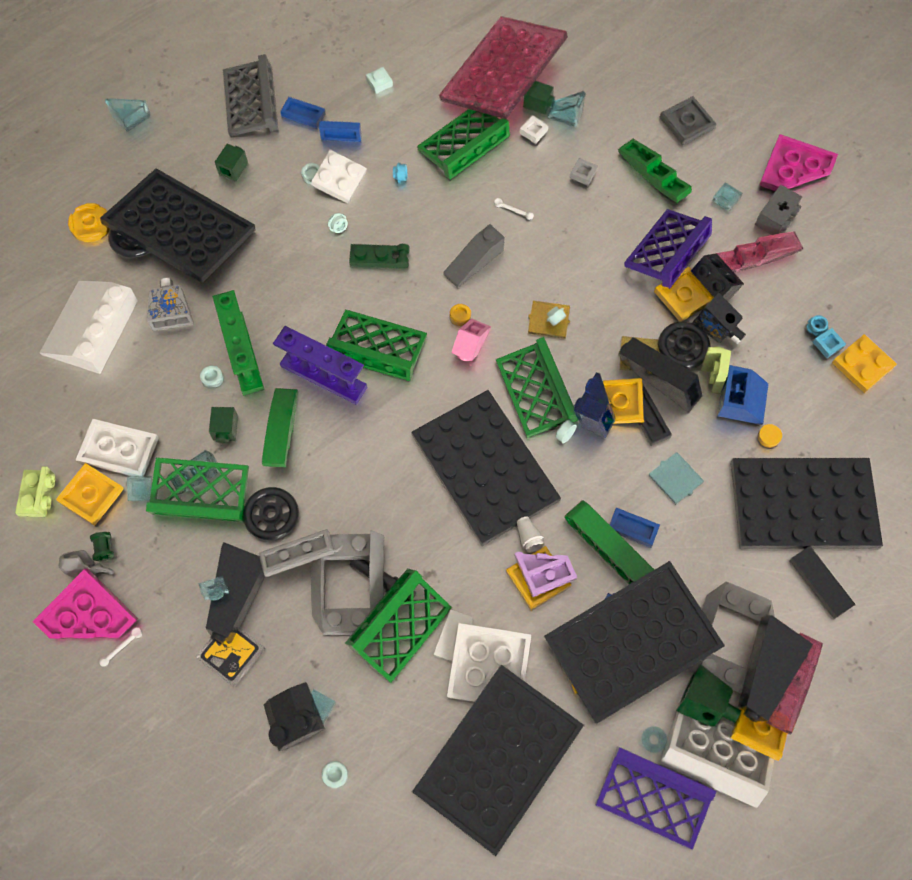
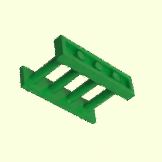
M231 290L213 295L234 375L238 377L243 396L265 390L244 315L240 312L235 291Z

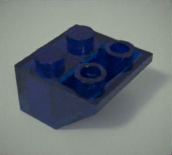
M596 372L594 377L588 380L583 396L579 397L575 402L574 412L582 428L606 438L616 417L601 374Z

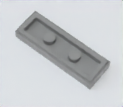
M326 529L260 552L259 556L263 573L268 577L334 554L335 551L330 533Z

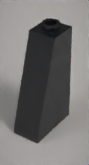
M634 337L622 346L619 353L622 363L687 412H690L703 396L696 373Z
M223 542L206 624V630L211 635L210 639L220 644H223L224 641L232 643L265 578L260 556Z
M773 615L764 616L759 622L738 707L745 711L743 714L754 722L769 721L814 645Z

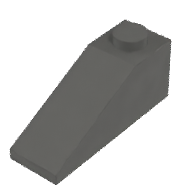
M489 224L472 238L443 272V275L457 288L460 287L504 251L505 237Z

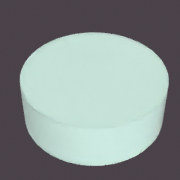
M308 163L302 168L301 174L304 182L312 183L314 176L320 168L318 164Z
M207 366L200 373L203 385L209 389L217 388L223 383V373L217 366Z
M570 420L565 421L558 429L556 438L562 443L567 442L575 432L577 425Z
M332 761L324 766L322 780L328 787L339 788L347 781L348 772L342 763Z

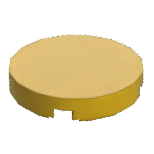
M86 203L78 206L75 209L76 211L73 214L71 213L68 218V226L72 235L83 242L100 240L110 230V228L101 224L100 217L107 210L96 203Z

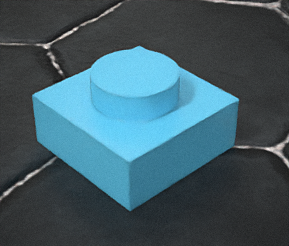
M833 328L816 337L813 341L814 345L826 358L840 351L846 345Z

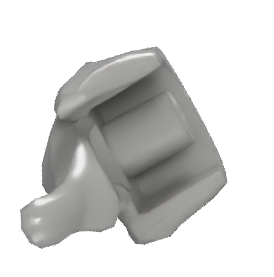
M85 550L68 552L59 558L58 567L68 576H78L86 568L93 574L98 572L114 574L112 569L103 567L100 563L94 564L95 562Z

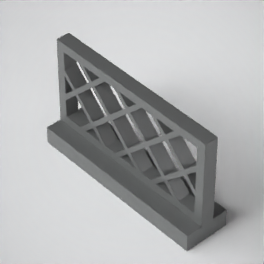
M266 54L259 55L258 61L223 69L227 126L230 137L269 128L271 132L277 131L278 121L273 73ZM257 69L253 77L248 75L250 70ZM239 74L234 81L229 79V75ZM244 78L248 79L249 81L244 87L239 85ZM255 83L259 85V87L253 93L249 89ZM235 88L241 90L235 97L231 95ZM245 94L250 95L251 97L245 103L240 101ZM257 99L261 103L255 109L250 105ZM236 104H239L242 107L237 113L233 112L232 109ZM248 109L252 113L245 119L242 115ZM257 115L262 117V122L252 123ZM238 119L244 122L240 127L233 128Z

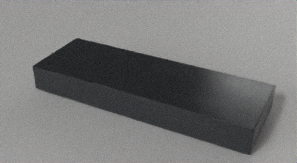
M642 383L644 422H639L638 424L652 446L671 438L672 434Z
M811 546L790 559V562L834 619L856 605Z

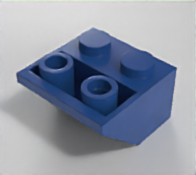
M729 365L728 376L721 390L718 416L763 425L769 383L752 369Z

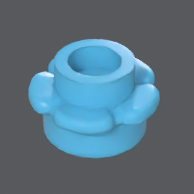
M399 162L397 166L393 167V178L397 179L398 183L407 181V165Z
M814 316L808 320L807 330L814 336H820L828 330V321L823 316Z

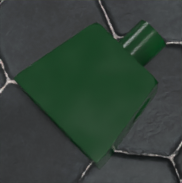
M699 665L691 676L676 709L677 712L711 727H715L722 717L735 723L741 713L740 709L729 703L733 694L732 688L702 665Z

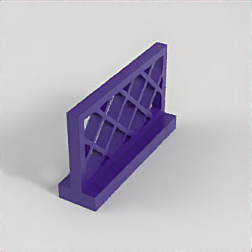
M667 209L626 259L624 266L662 280V286L670 289L711 236L712 218L704 216L702 220ZM668 218L677 220V222L666 224ZM688 225L696 226L690 230H685L684 226ZM679 227L681 229V232L671 234L669 231L670 229H675ZM665 231L667 234L660 237L655 236L656 233ZM684 237L685 239L684 242L675 244L673 241L674 239ZM670 241L671 245L659 246L661 242ZM655 244V249L645 251L644 248L646 246ZM674 251L673 256L664 258L663 253ZM659 254L660 259L649 261L648 256ZM635 259H645L643 263L638 264L634 262ZM662 264L664 267L661 272L652 269L653 266Z
M618 746L595 805L693 850L711 800H714L717 791ZM618 764L628 768L631 779L617 783L614 772ZM632 770L640 773L641 775L634 777ZM647 776L652 779L655 789L641 794L636 780ZM613 778L615 785L609 787L610 782ZM656 781L664 784V786L658 787ZM634 782L639 796L625 801L619 787ZM671 787L676 790L680 800L666 805L660 791ZM617 788L622 803L614 806L604 803L603 800L606 792ZM680 792H682V793H684V794H686V795H689V796H688V797H685V798H682V795H681ZM657 793L663 807L649 812L643 798ZM694 798L702 801L703 805L700 813L690 816L684 802ZM641 800L646 814L638 817L630 815L627 804ZM682 804L687 818L673 823L668 809ZM624 806L626 813L617 808ZM665 810L670 825L663 828L654 826L651 815ZM648 817L650 824L641 819ZM697 818L696 824L694 826L692 820ZM689 821L693 832L689 841H686L678 836L675 827ZM672 828L674 835L667 832L666 830Z

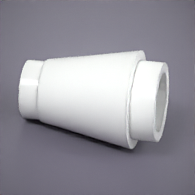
M526 516L517 520L522 548L526 549L528 553L541 549L544 546V537L529 517Z

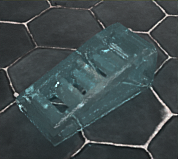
M207 450L191 459L192 461L218 463L214 455ZM188 466L181 471L188 481L191 479L187 473L188 471H191L193 477L198 473L194 466ZM210 468L204 475L207 479H210L220 472L217 468ZM179 474L171 479L176 490L183 485ZM200 476L191 485L194 488L205 482V480ZM187 487L181 493H179V495L190 490V488Z

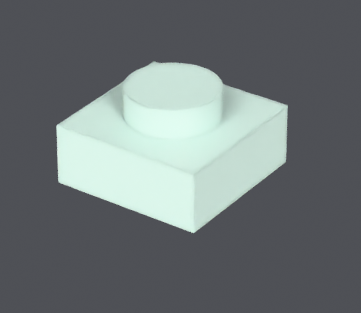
M383 67L366 74V80L375 93L393 86V80Z

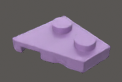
M522 552L514 554L532 597L577 579V575L567 555L549 556L541 553L532 555L522 554Z

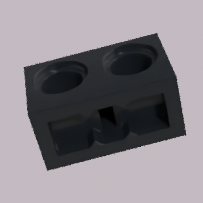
M717 253L704 255L691 270L713 297L720 293L726 300L731 299L744 285Z

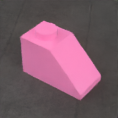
M470 319L459 329L452 353L463 361H472L479 354L491 326Z

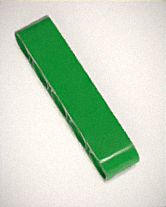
M581 500L564 516L567 523L628 585L655 570L587 502Z

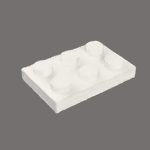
M92 419L76 461L81 464L86 463L93 467L143 479L159 437L157 434Z

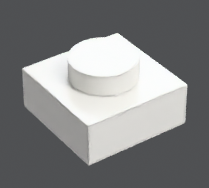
M531 116L520 128V134L535 144L548 131V125L534 116Z

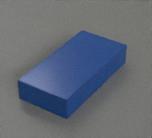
M288 97L280 111L281 117L318 129L319 122L323 120L326 114L325 108L292 97Z
M319 122L321 140L361 142L360 123Z
M617 507L609 524L620 536L650 548L660 527V524Z

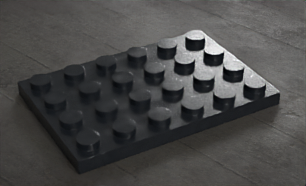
M157 168L100 217L101 224L201 283L255 231V224Z
M489 390L411 432L412 437L481 546L516 527L517 520L527 516L530 519L561 500L560 495Z
M732 458L731 469L740 549H806L809 546L812 549L881 548L883 546L870 458Z
M671 561L666 562L544 635V638L596 724L725 647Z
M501 664L412 792L485 849L497 856L584 724Z

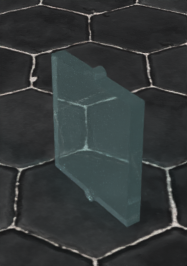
M677 452L666 461H661L660 466L649 474V477L675 505L687 495L691 496L693 490L704 482Z

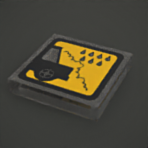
M238 628L232 643L224 641L223 644H220L210 639L196 655V658L234 688L266 648L241 628Z

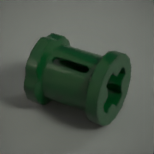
M98 532L90 535V540L93 542L94 554L92 559L94 561H106L115 556L114 552L111 551L110 539L112 537L110 532Z

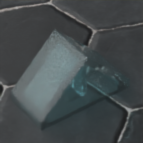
M581 91L556 100L549 111L548 117L552 120L577 127L583 113L586 93Z
M105 99L111 116L126 132L150 117L151 113L146 100Z

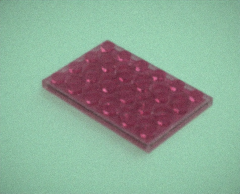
M501 16L439 94L440 100L507 119L568 38L567 31Z

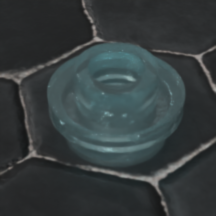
M652 726L647 728L642 734L641 740L646 750L657 753L665 748L667 736L661 728ZM651 735H655L658 738L657 744L650 742Z

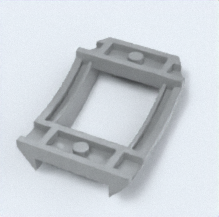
M372 530L370 534L330 535L335 553L312 561V617L323 635H352L384 597V535ZM370 559V608L324 609L325 560Z
M724 582L707 594L702 609L711 625L719 605L758 622L764 616L773 615L775 617L771 600L729 582ZM714 654L687 669L695 672L699 665H702L730 686L732 690L739 693L742 692L747 673L746 668Z

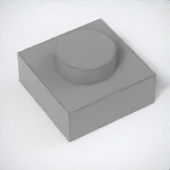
M579 158L570 173V178L588 186L598 166Z

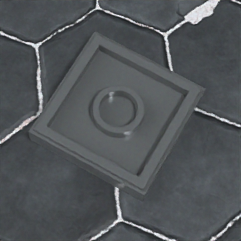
M694 96L660 113L661 120L682 145L716 127V122Z

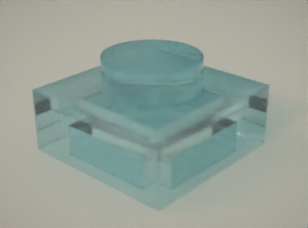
M725 182L714 195L712 201L730 211L741 198L742 192Z
M152 476L127 477L128 501H150Z
M223 576L199 583L201 594L205 600H217L222 598L224 594L229 593Z
M313 689L311 694L324 724L336 702Z

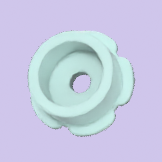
M341 213L333 214L328 221L329 229L336 233L343 232L348 225L346 216Z
M556 306L547 313V322L554 326L567 316L563 311L564 308L559 309Z

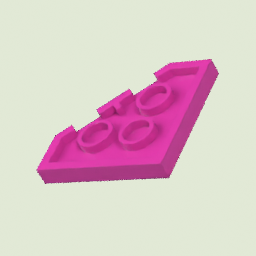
M779 134L759 186L776 191L781 184L790 189L830 175L838 154Z
M86 568L32 622L50 639L119 638L138 618Z

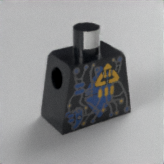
M720 293L709 302L692 322L701 327L708 336L719 343L728 336L738 344L746 335L737 327L743 319L742 315Z

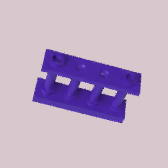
M284 326L273 342L274 346L287 352L280 362L282 368L357 405L368 388L366 383L356 379L364 367L362 363L310 337Z

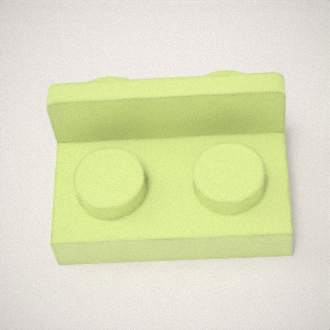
M708 347L701 371L710 372L709 384H712L711 393H721L728 376L731 350H725L722 347Z
M42 466L41 470L23 471L15 512L18 516L46 517L47 510L50 509L52 502L50 497L51 489L55 486L56 481L54 473L47 466Z

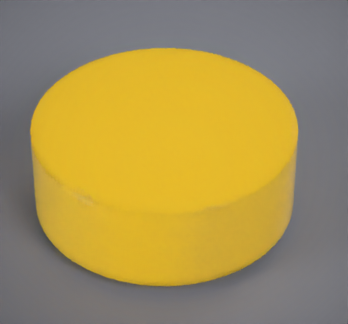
M465 304L454 305L450 309V321L456 326H463L471 319L470 308Z
M773 424L764 425L758 432V441L764 447L773 448L781 441L782 432Z

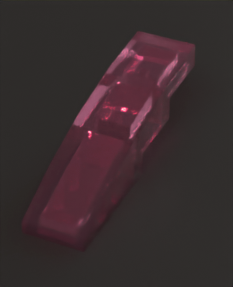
M793 231L758 237L754 243L737 245L732 251L717 254L735 273L785 258L802 251L803 247L796 232Z
M801 632L799 634L814 645L769 721H767V724L789 735L793 732L823 646L822 642Z

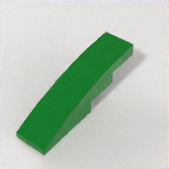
M632 138L618 149L622 157L645 180L674 202L678 203L692 192V186L679 179L677 171L663 163L660 154Z
M275 388L264 440L261 462L263 466L286 467L291 433L294 429L297 389Z

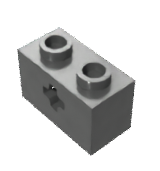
M780 184L760 212L755 225L777 237L781 230L785 232L791 223L790 217H796L802 206L799 203L802 196Z

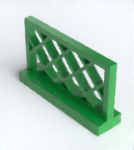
M476 103L420 143L417 148L419 152L444 171L445 177L451 180L510 136L509 121L504 117L501 119L497 118L479 103ZM477 111L482 114V117H471ZM467 123V128H456L459 124ZM481 123V127L470 128V124ZM485 123H494L490 127H484ZM481 133L475 138H469L470 134ZM445 134H452V139H441V137ZM466 134V138L455 139V135ZM466 144L460 149H454V145ZM430 145H437V150H427L426 148ZM440 145H451V149L440 150ZM448 155H450V156H449L448 158H446L444 161H441V160L439 159V156H448Z
M345 309L332 338L329 337L326 346L364 365L363 368L410 381L414 366L427 338V333ZM348 318L357 320L358 324L348 327L346 321ZM376 325L379 330L369 333L366 326ZM362 328L365 335L354 338L352 332ZM392 330L398 332L399 336L391 339L386 334ZM348 334L351 339L346 342L338 340L339 336ZM382 334L386 341L375 344L372 338ZM413 336L420 338V340L410 345L407 338ZM369 340L371 346L364 348L359 346L358 343ZM403 340L406 347L396 350L393 344ZM389 346L392 352L385 354L381 353L379 349ZM410 352L412 359L411 361L400 358L399 355Z
M544 337L536 339L535 344L496 359L527 438L562 425L567 420L573 423L578 421L577 412ZM535 351L537 358L534 364L523 361L526 354ZM510 360L517 363L513 372L505 370L502 364ZM521 364L531 368L527 378L517 374ZM535 370L545 374L542 383L531 379ZM514 378L525 381L521 391L511 387ZM529 383L539 387L535 397L525 393ZM543 389L553 393L550 402L539 399ZM522 397L533 401L529 411L520 408L519 403ZM537 402L548 406L543 416L533 413ZM553 408L561 412L562 418L551 420L547 416L550 409ZM530 416L540 419L539 426L529 430L527 422Z
M156 457L150 502H147L146 512L154 515L244 522L243 510L249 466ZM171 464L175 471L165 479L160 473L161 465ZM188 466H194L198 473L188 481L181 471ZM210 468H217L221 475L210 483L204 473ZM233 470H242L241 480L233 485L227 475ZM179 474L185 484L174 491L168 482ZM202 476L208 486L197 493L191 484ZM225 478L231 488L220 495L214 486ZM166 485L172 494L165 500L157 499L158 490ZM189 487L195 496L188 502H183L178 494ZM212 489L218 498L211 504H206L201 496ZM235 491L239 496L238 506H229L224 498ZM220 501H222V503H223L224 505H217V504H218Z
M408 568L345 642L349 648L360 655L390 683L439 625L450 609H452V606L422 579L423 576L420 573ZM418 584L424 588L425 599L414 600L413 590ZM430 602H438L443 606L437 615L430 616ZM415 603H425V616L414 617ZM409 604V618L398 619L399 607ZM425 620L426 629L422 634H415L414 621ZM409 621L410 635L399 636L398 622ZM393 623L394 636L382 638V628L384 625ZM410 639V649L406 653H399V640ZM394 640V654L383 655L382 641ZM378 642V656H368L364 652L369 643ZM394 658L395 667L388 674L383 670V659Z

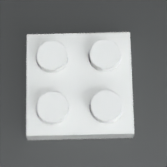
M330 150L314 176L311 185L348 204L363 179L367 168Z

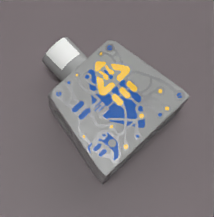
M170 278L161 279L160 288L149 291L147 322L152 331L194 324L181 286H173V280Z

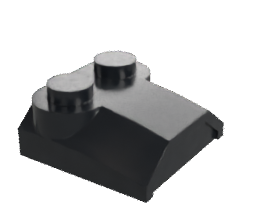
M307 682L290 687L264 703L270 726L269 740L278 748V751H284L325 729Z

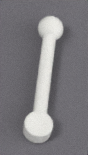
M500 198L494 201L495 207L502 206L526 216L528 220H532L534 217L532 212H525L505 204Z
M134 628L126 640L106 657L100 658L99 664L103 667L107 666L109 660L134 638L141 637V629Z

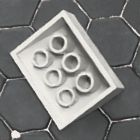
M78 281L40 354L100 374L138 302L132 289L113 282Z
M677 712L664 747L660 765L757 808L769 792L774 759L731 739L734 723L724 717L719 720L715 727H711Z

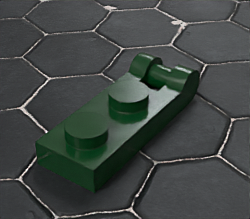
M404 243L399 245L351 244L349 264L350 267L407 268L409 266L407 255L409 254L410 246Z

